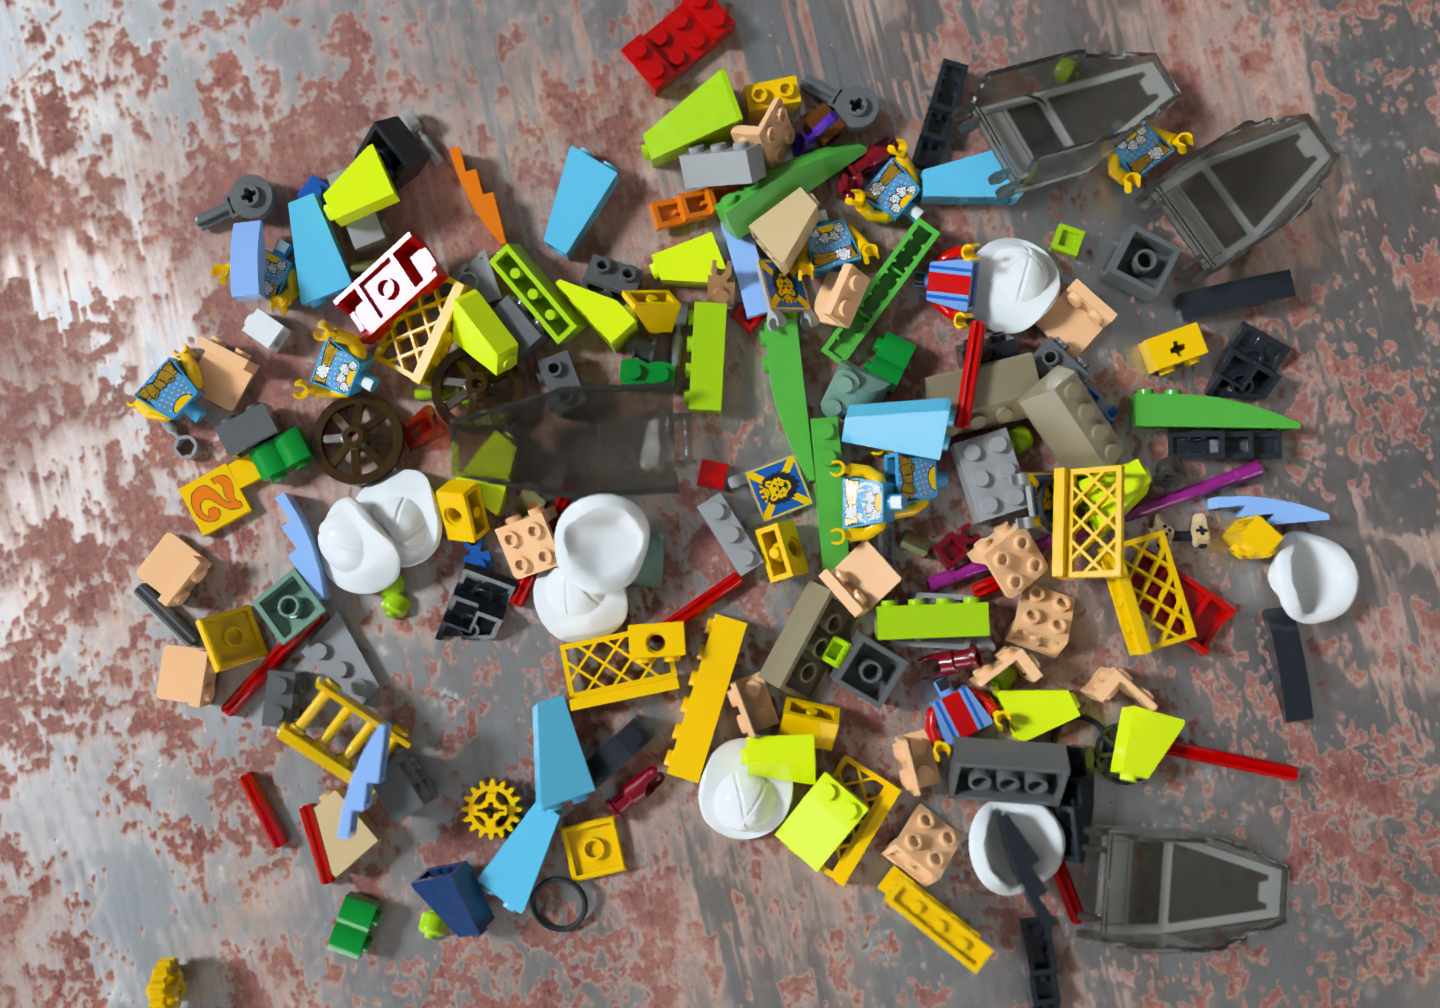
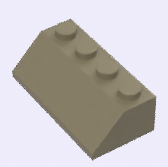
M1029 352L980 364L970 427L968 429L955 427V411L953 426H947L945 433L951 434V437L1028 418L1017 400L1040 381L1033 354ZM963 369L926 377L927 399L950 398L952 399L950 409L957 411Z
M1057 365L1017 400L1061 467L1079 469L1113 466L1128 453L1077 373L1071 369ZM1077 476V480L1088 476Z
M809 580L758 677L796 698L813 702L832 667L821 660L824 651L834 635L846 641L858 617H854L830 589Z

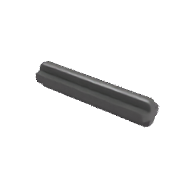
M142 583L134 590V594L186 646H193L199 641L200 635L171 606H165L157 599L160 595L149 584Z

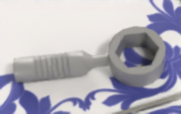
M410 107L400 112L414 133L417 132L419 135L420 143L436 167L444 164V158L430 137L422 132L421 129L423 127Z
M679 301L681 307L675 322L676 332L672 336L670 364L674 366H680L683 342L681 327L685 326L688 315V303Z
M172 420L168 422L159 421L169 434L175 436L176 440L173 448L179 458L193 460L198 457L201 452V443L197 438L189 435L181 436L178 433V427ZM191 440L195 445L193 451L189 455H184L180 450L183 441Z

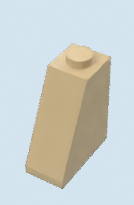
M801 187L749 225L754 241L784 276L789 273L820 219L818 211L820 204L812 193L807 194Z
M343 786L336 790L332 787L319 797L321 803L314 808L331 871L335 877L346 871L385 836L365 811H359L356 835L349 839L337 838L342 807L347 794V790Z

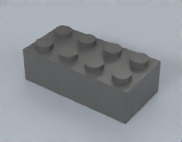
M953 737L950 750L951 756L948 759L946 768L948 799L1046 806L1060 805L1070 773L1066 744Z

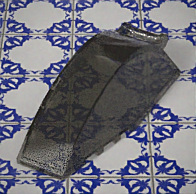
M671 382L559 387L553 391L531 395L522 400L507 402L501 406L449 419L452 476L566 499L585 498L597 494H613L618 496L678 494L680 490L677 469L698 467L697 460H694L692 421L695 420V414L692 412L673 413L674 386ZM674 422H681L683 460L676 461Z

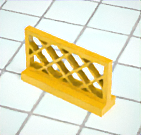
M450 276L443 282L453 284L449 295L441 298L439 288L433 291L436 301L425 305L423 296H420L417 299L419 308L410 312L407 308L403 314H400L389 324L392 329L381 338L373 359L411 378L412 381L420 385L431 387L433 374L439 363L447 356L453 343L454 299L475 289ZM438 306L439 318L437 321L430 323L427 310ZM422 313L425 325L414 329L411 317ZM405 319L408 332L398 336L396 326L398 322ZM427 330L429 340L426 345L419 347L416 334ZM410 337L414 350L403 354L400 341ZM394 344L397 357L390 360L383 357L387 346ZM416 355L418 364L413 373L408 370L405 359Z
M1123 465L1079 469L1054 468L1052 577L1062 581H1073L1080 578L1124 577L1125 467ZM1108 473H1116V483L1107 490L1100 481ZM1087 475L1092 482L1081 492L1077 488V476ZM1096 486H1099L1105 492V495L1094 505L1087 498V495ZM1111 498L1116 503V510L1107 517L1100 508ZM1084 500L1092 508L1081 519L1076 515V507ZM1097 512L1105 522L1094 532L1086 523ZM1110 525L1115 529V538L1107 545L1099 536ZM1084 527L1091 536L1080 546L1076 542V534ZM1097 540L1105 549L1093 559L1086 550ZM1109 553L1115 558V570H1104L1099 565ZM1083 554L1091 563L1084 571L1075 572V561Z
M1164 530L1124 541V547L1129 546L1138 552L1132 564L1124 559V577H1107L1106 581L1129 655L1147 654L1152 652V650L1197 637ZM1157 538L1160 546L1157 556L1145 550L1149 541ZM1104 547L1097 549L1098 555L1105 549ZM1109 553L1101 561L1102 568L1104 570H1115V558ZM1143 555L1154 561L1149 573L1137 567ZM1159 564L1165 567L1168 572L1165 583L1154 577ZM1134 572L1146 578L1140 590L1132 585L1131 578ZM1151 581L1162 587L1157 600L1145 594ZM1167 591L1175 595L1177 602L1173 609L1162 604ZM1142 599L1154 604L1149 617L1143 615L1140 611L1139 606ZM1159 608L1170 614L1165 627L1154 621ZM1176 618L1183 621L1186 633L1178 635L1170 630ZM1151 625L1162 631L1158 642L1152 644L1147 634Z
M628 631L559 645L570 697L571 711L679 689L680 682L675 661L669 662L671 672L659 674L651 669L657 657L653 658V662L649 666L637 663L646 670L640 679L632 680L624 673L632 661L636 663V658L630 659V655L619 648L624 637H628ZM619 639L616 645L610 642V640ZM664 641V643L662 644V646L660 647L659 650H662V649L664 648V646H665V641ZM600 642H605L613 647L605 661L592 653ZM593 644L590 650H587L583 647L586 645ZM577 647L586 653L579 666L569 661L567 649ZM616 650L629 658L621 672L608 664ZM589 656L603 664L595 677L581 669ZM570 666L576 670L573 675L571 674ZM605 666L619 675L612 685L606 686L597 680ZM648 671L655 675L644 678ZM578 672L592 680L586 690L575 692L573 680ZM621 677L627 680V682L618 683ZM594 683H596V684H598L599 686H601V687H598V688H593V689H591L592 686L594 685Z
M846 754L832 775L835 778L839 776L840 782L845 786L860 783L864 797L861 800L868 806V801H876L871 809L867 810L865 819L858 821L857 824L861 825L857 832H855L854 827L851 830L853 835L851 842L839 845L835 849L839 862L834 870H831L824 864L819 869L841 886H844L902 790ZM847 762L857 768L859 780L843 782L841 771ZM861 771L870 777L863 779ZM876 780L884 785L879 796L867 798L864 782ZM847 847V849L841 857L840 849Z

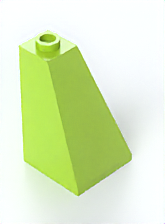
M725 68L715 73L643 134L644 144L640 145L645 161L650 160L653 168L679 159L680 155L689 152L688 147L704 144V148H710L712 144L733 140L730 132L734 125H743V116Z

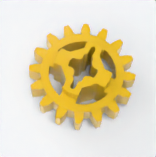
M492 778L489 785L485 779L481 780L480 789L474 785L470 788L474 795L467 794L464 797V800L469 802V805L463 806L462 811L468 812L469 815L463 820L464 822H472L470 831L476 828L480 830L478 835L480 838L485 833H488L490 840L495 838L496 833L503 838L506 835L505 829L512 832L515 829L512 822L519 823L521 817L516 813L523 810V806L517 805L522 796H514L513 792L516 787L506 788L507 780L505 779L500 785L497 784L496 778ZM487 791L486 800L484 802H476L480 794ZM500 793L504 794L509 802H506L500 796ZM492 802L495 808L500 809L494 814H492L491 809L485 808L488 807ZM477 815H480L483 818L485 824L479 820ZM509 815L508 820L498 826L500 816Z
M167 957L157 960L156 967H153V973H151L149 985L146 986V996H148V1006L150 1008H179L181 1006L183 994L186 993V982L184 983L183 971H181L182 965L179 964V959Z

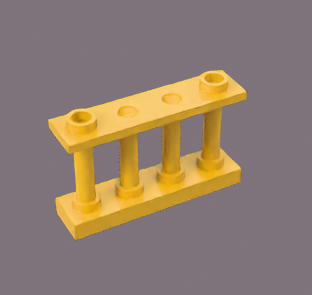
M319 676L316 680V688L320 690V693L296 723L290 724L287 721L282 723L278 728L277 738L350 784L356 766L352 764V758L380 724L388 721L340 690L341 686L335 680L329 677L325 680ZM331 697L344 707L321 737L314 740L306 734L307 731L305 729ZM355 713L367 722L345 751L337 755L329 749V743L350 716ZM400 724L392 725L388 756L398 743L407 749L411 746L410 733Z
M893 865L877 886L886 894L883 899L975 974L993 953V949L980 939L982 936L895 865Z

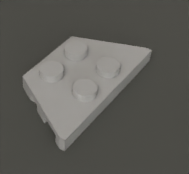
M916 592L913 599H925V604H936L937 598H952L953 603H963V597H973V595ZM990 636L889 640V645L963 650L969 648L971 644H976L980 651H995L996 648Z

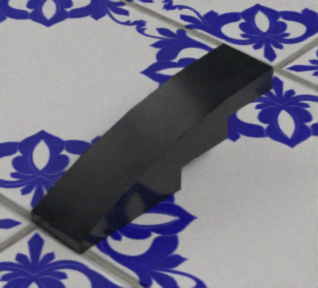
M946 58L943 59L911 160L915 169L923 171L924 169L938 166L969 65Z
M1288 269L1180 293L1177 296L1183 321L1294 297L1296 293L1291 271Z
M1224 430L1167 432L1168 460L1282 459V431L1225 432Z
M1283 607L1264 609L1261 614L1269 638L1265 643L1273 667L1269 672L1284 723L1311 721L1314 719L1311 691L1296 621L1287 615Z
M1072 744L1066 746L1070 773L1062 795L1063 803L1055 806V813L1065 834L1063 861L1082 864L1085 863L1094 808L1093 747Z
M1000 810L996 814L1002 843L1011 870L1024 898L1039 922L1046 928H1049L1056 920L1040 899L1042 895L1048 892V889L1032 868L1040 859L1009 815Z
M1037 917L1021 918V940L1030 1008H1060L1061 998L1056 976L1058 969L1050 927L1046 928Z

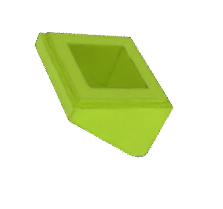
M834 635L821 660L840 669L853 645Z

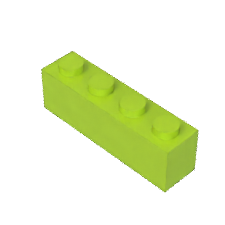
M507 243L489 261L557 344L571 342L587 326V323L520 244Z
M694 302V310L689 309L688 325L693 326V336H687V352H692L691 363L686 362L685 379H690V389L684 390V405L689 406V413L721 414L727 303Z
M963 597V603H953L952 598H937L936 604H925V599L908 600V605L898 606L897 600L880 601L881 606L874 607L876 640L990 636L988 602H980V597Z

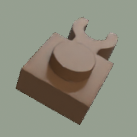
M713 260L711 264L712 275H708V302L734 305L735 276H731L732 262L727 260V267L719 269L717 261Z

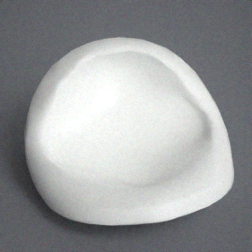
M1001 238L987 243L975 254L977 257L981 256L975 307L969 313L974 315L973 318L976 321L985 322L986 329L994 332L1004 331L1005 334L1024 331L1042 318L1056 302L1061 289L1060 273L1053 259L1037 245L1018 238Z
M412 469L393 470L380 481L366 485L358 494L356 500L396 544L402 568L415 566L426 561L437 550L442 536V517L436 495L424 474Z
M597 494L582 498L574 502L563 512L556 526L554 545L560 571L570 583L592 594L603 595L622 590L635 580L641 570L649 547L650 527L643 510L627 498L613 494Z
M344 497L338 500L331 507L326 519L320 524L318 530L320 558L325 573L338 587L352 593L373 594L386 589L397 580L400 573V554L396 544L356 499Z
M1302 531L1285 533L1282 536L1284 538L1278 543L1280 547L1274 554V560L1269 567L1267 577L1274 593L1279 596L1280 603L1287 615L1293 620L1304 624H1317L1335 619L1345 613L1354 602L1360 581L1357 567L1348 552L1338 543L1315 534Z
M559 566L538 572L533 587V599L537 614L549 632L562 641L573 643L611 635L619 629L626 619L628 612L626 587L614 593L592 594L570 583L560 571Z
M737 738L721 744L712 753L701 778L698 796L703 818L716 832L733 839H754L772 832L785 820L792 804L794 786L791 781L748 775L747 765H742L741 748H747L746 738Z
M988 802L975 815L969 833L970 857L974 870L981 882L990 891L999 895L1012 896L1022 893L1011 870L1002 843L996 814L1000 810L1009 815L1039 857L1040 861L1033 865L1032 868L1040 880L1045 882L1052 877L1059 869L1065 852V834L1055 815L1044 805Z

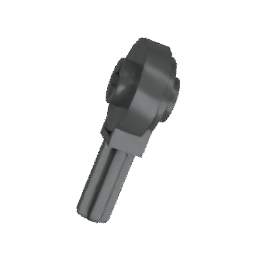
M810 75L804 76L801 80L800 88L803 91L824 101L832 111L838 113L839 119L845 124L844 130L853 133L863 132L870 129L876 122L879 114V104L875 94L868 88L862 86L846 88L839 85L836 90Z
M249 174L242 176L235 181L231 192L223 196L225 203L196 216L195 222L200 230L205 231L231 218L238 222L244 219L252 221L263 220L270 216L276 208V190L269 181L259 175Z

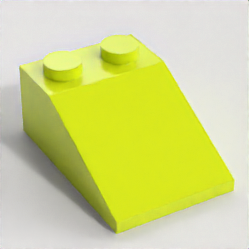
M561 279L556 282L558 289L565 299L615 353L630 340V337H634L639 332L637 315L627 304L622 307L617 300Z
M826 771L775 833V836L817 872L870 807L830 772Z

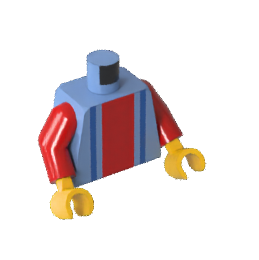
M979 243L954 246L941 253L937 261L930 262L929 272L917 270L914 275V286L927 288L926 300L933 302V307L948 320L954 322V326L959 329H970L966 324V319L974 317L972 313L964 312L974 310L981 256L977 257L974 250L976 247H980Z
M948 676L941 677L933 682L939 696L929 701L930 707L926 711L925 732L931 746L934 747V759L936 761H940L939 751H945L948 754V758H950L949 745L952 744L954 736L967 737L992 724L991 718L994 719L1000 731L1004 730L1003 726L999 723L1001 719H1008L1012 724L1010 714L1002 711L989 695L976 687L960 685L953 688Z

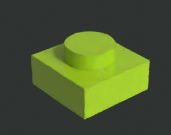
M1059 223L1049 250L1075 259L1085 231Z

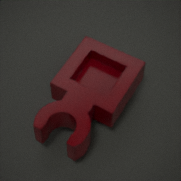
M857 173V176L848 177L847 174H843L842 180H837L836 199L843 198V201H845L846 198H852L855 200V195L851 192V189L865 190L862 173Z
M970 523L960 526L957 536L953 531L949 532L930 549L946 570L952 569L970 552L965 545L979 540V534H975L971 538L967 537L966 530L971 526Z

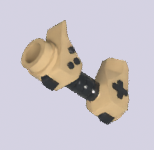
M1159 513L1153 519L1154 527L1147 528L1146 535L1164 530L1169 546L1171 542L1188 541L1192 542L1194 547L1205 549L1211 541V532L1207 526L1206 516L1203 513L1193 515L1190 531H1174L1163 515ZM1157 538L1149 541L1148 544L1160 548Z

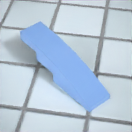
M720 221L747 319L765 315L768 311L755 265L759 255L751 232L737 240L726 232Z
M284 492L275 500L290 519L287 524L282 526V529L297 549L288 557L319 600H328L331 598L328 576L321 563L318 541L307 517L294 496Z
M1229 496L1207 499L1208 510L1235 507L1236 518L1263 515L1264 520L1269 525L1330 520L1329 514L1273 498Z
M385 722L378 726L361 755L344 800L337 838L349 839L356 835L359 811H364L371 807L373 784L380 783L386 779L392 723Z

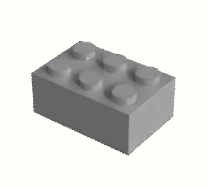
M1007 428L958 442L949 447L974 524L1028 507L1025 484L1010 485L1009 475L1020 474L1021 471Z

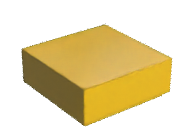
M249 454L228 464L240 489H245L262 480Z

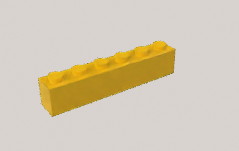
M716 614L715 618L709 617L704 632L709 634L706 645L701 643L696 658L701 660L698 671H692L688 684L693 687L691 696L684 697L680 712L685 713L682 724L676 722L672 738L677 741L674 750L668 749L663 764L669 766L667 774L699 783L747 623L720 614Z

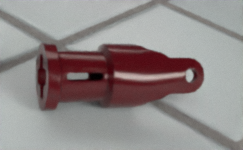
M889 135L867 148L868 151L844 167L847 175L854 177L857 176V173H862L863 178L871 171L876 172L885 166L892 157H896V155L890 154L887 150L888 145H893L897 151L899 144L895 136Z
M971 644L967 649L959 651L951 649L926 655L917 660L918 662L936 659L941 666L939 674L924 677L922 680L958 674L960 670L975 667L976 669L982 667L981 653L976 644Z
M648 766L623 786V790L614 798L605 801L607 808L619 821L622 820L623 814L635 804L639 805L664 782L665 776L662 772H658L655 766Z

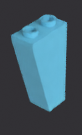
M571 146L543 240L547 248L567 260L571 259L619 183L617 169L606 161L600 163L595 160L594 155L585 148L577 149Z
M996 149L924 169L919 177V187L921 189L919 204L1014 205L1024 192V189L1020 190Z
M312 193L289 202L288 208L300 301L302 305L312 306V309L328 304L326 299L334 296L338 297L355 281V278L331 222L325 213L320 197Z
M950 398L849 405L845 417L842 442L940 460L942 450H948L951 434H946L945 432L947 426H953L956 410L950 409L952 402Z
M561 695L537 703L532 708L537 811L546 809L547 814L562 809V803L572 800L574 805L588 800V794L595 791L564 696Z
M535 802L477 879L481 883V889L491 896L497 895L503 900V906L513 913L517 911L522 914L527 907L561 819L562 810L547 814L546 809L537 811Z

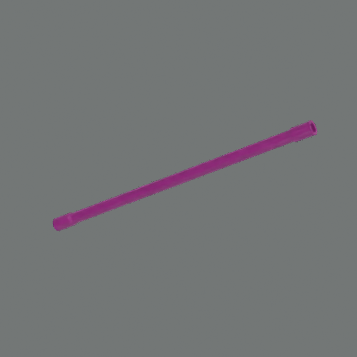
M1254 461L1234 468L1230 472L1139 503L1124 516V523L1222 488L1258 478L1263 475L1262 467L1258 461ZM1090 521L1086 524L1094 531ZM1082 527L1076 534V540L1091 534ZM1053 534L1034 541L1041 553L1052 549ZM970 563L953 570H946L926 577V583L930 592L933 593L990 570L986 564Z

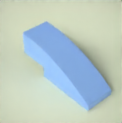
M263 221L234 223L230 250L231 296L239 302L266 299L264 275H267Z

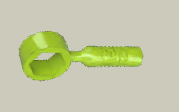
M476 384L473 385L475 389L479 388ZM456 388L455 391L442 389V399L455 396L463 388ZM431 389L415 390V400H432ZM464 400L461 403L468 406L469 400Z

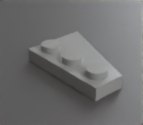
M483 249L477 254V257L469 263L463 264L458 268L457 272L450 276L477 289L488 305L503 300L492 265L489 263L490 259L486 249ZM446 282L438 287L441 298L449 295L453 284ZM434 292L430 295H422L425 305L436 301ZM438 306L427 310L430 323L437 321L440 315Z
M337 611L301 653L326 676L340 684L341 689L362 705H365L382 684L368 659L364 657L357 640L346 625L341 611Z

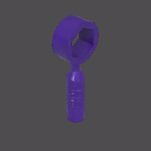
M831 111L813 128L812 133L801 131L796 133L792 143L794 153L800 156L814 151L816 145L815 137L821 136L839 119L838 113ZM805 139V148L803 149V140Z

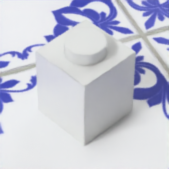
M258 308L255 312L248 315L244 323L245 326L242 331L276 353L292 333L290 329Z

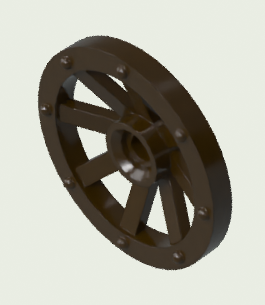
M458 348L449 353L439 363L432 377L431 395L438 414L449 426L466 434L484 435L504 428L516 417L523 403L524 382L520 369L516 364L513 368L497 376L494 373L486 376L487 368L479 363L477 372L473 373L464 360L472 356L462 348ZM457 364L466 378L460 379L445 376L451 367ZM512 376L514 393L491 384ZM475 383L482 385L478 389L472 387ZM442 386L464 388L447 402H443ZM490 395L511 402L508 409L501 416L490 400ZM468 398V409L465 421L455 417L450 410ZM478 402L483 403L492 421L474 423Z
M353 394L331 403L318 417L312 433V449L321 469L333 479L352 486L369 485L385 478L399 463L405 447V431L398 414L381 399L365 394ZM355 406L352 425H349L339 413ZM364 406H371L381 411L361 426ZM332 419L342 429V434L325 435ZM386 419L390 421L393 429V435L370 433L371 430ZM355 434H358V439L356 441H352V437ZM343 443L329 461L324 445ZM371 443L393 444L388 458L384 460L370 447ZM349 451H351L353 475L336 469ZM364 452L379 467L369 473L362 474L360 453Z

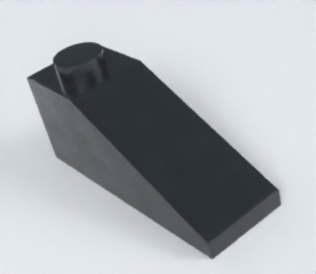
M638 715L631 719L586 761L595 790L654 738L655 734Z

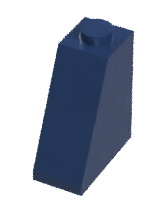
M468 861L427 868L411 883L412 888L459 938L466 936L474 938L484 934L487 931V926L495 919Z

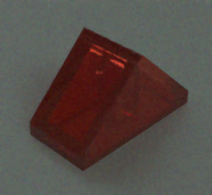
M431 405L424 406L403 424L405 441L411 452L449 434L442 418Z

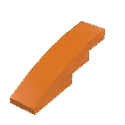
M460 146L450 148V154L457 175L469 201L488 231L503 248L509 242L497 197L494 192L485 194L482 179L477 169L468 171L465 155Z
M743 184L708 186L701 190L680 193L676 198L650 203L648 207L655 230L661 231L717 217L718 214L714 206L721 202L722 197L734 193L743 187Z

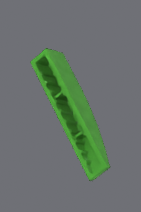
M849 141L802 154L766 172L767 176L754 183L743 184V187L734 193L725 195L714 208L726 232L739 240L750 232L749 225L798 188L801 187L808 193L868 151L867 147L855 141Z
M918 217L867 286L850 328L838 327L821 349L824 354L840 364L842 359L846 361L849 359L940 236L939 231Z
M797 319L786 320V325L778 327L779 330L777 331L768 330L767 322H764V330L759 331L761 347L766 346L767 357H762L763 372L769 373L776 411L790 449L807 482L813 483L815 475Z
M1153 389L1137 390L1136 394L1128 397L1129 429L1290 432L1301 428V423L1263 408L1219 397L1181 394V390L1177 389L1165 390L1164 394H1154Z
M838 416L813 418L809 421L822 572L826 568H836L849 555L848 540H844L840 545H833L831 542L841 541L842 536L839 532L830 533L835 528H840L844 532L847 531V529H843V475L835 477L830 474V472L839 473L842 469L841 464L831 463L833 460H840L842 462Z

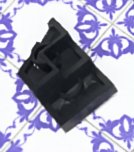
M1242 321L1221 355L1208 381L1204 394L1211 397L1230 396L1232 398L1251 397L1252 399H1266L1282 377L1276 370L1292 348Z
M465 562L435 639L443 640L445 636H461V640H471L473 638L481 640L495 639L503 622L506 607L516 588L517 580Z

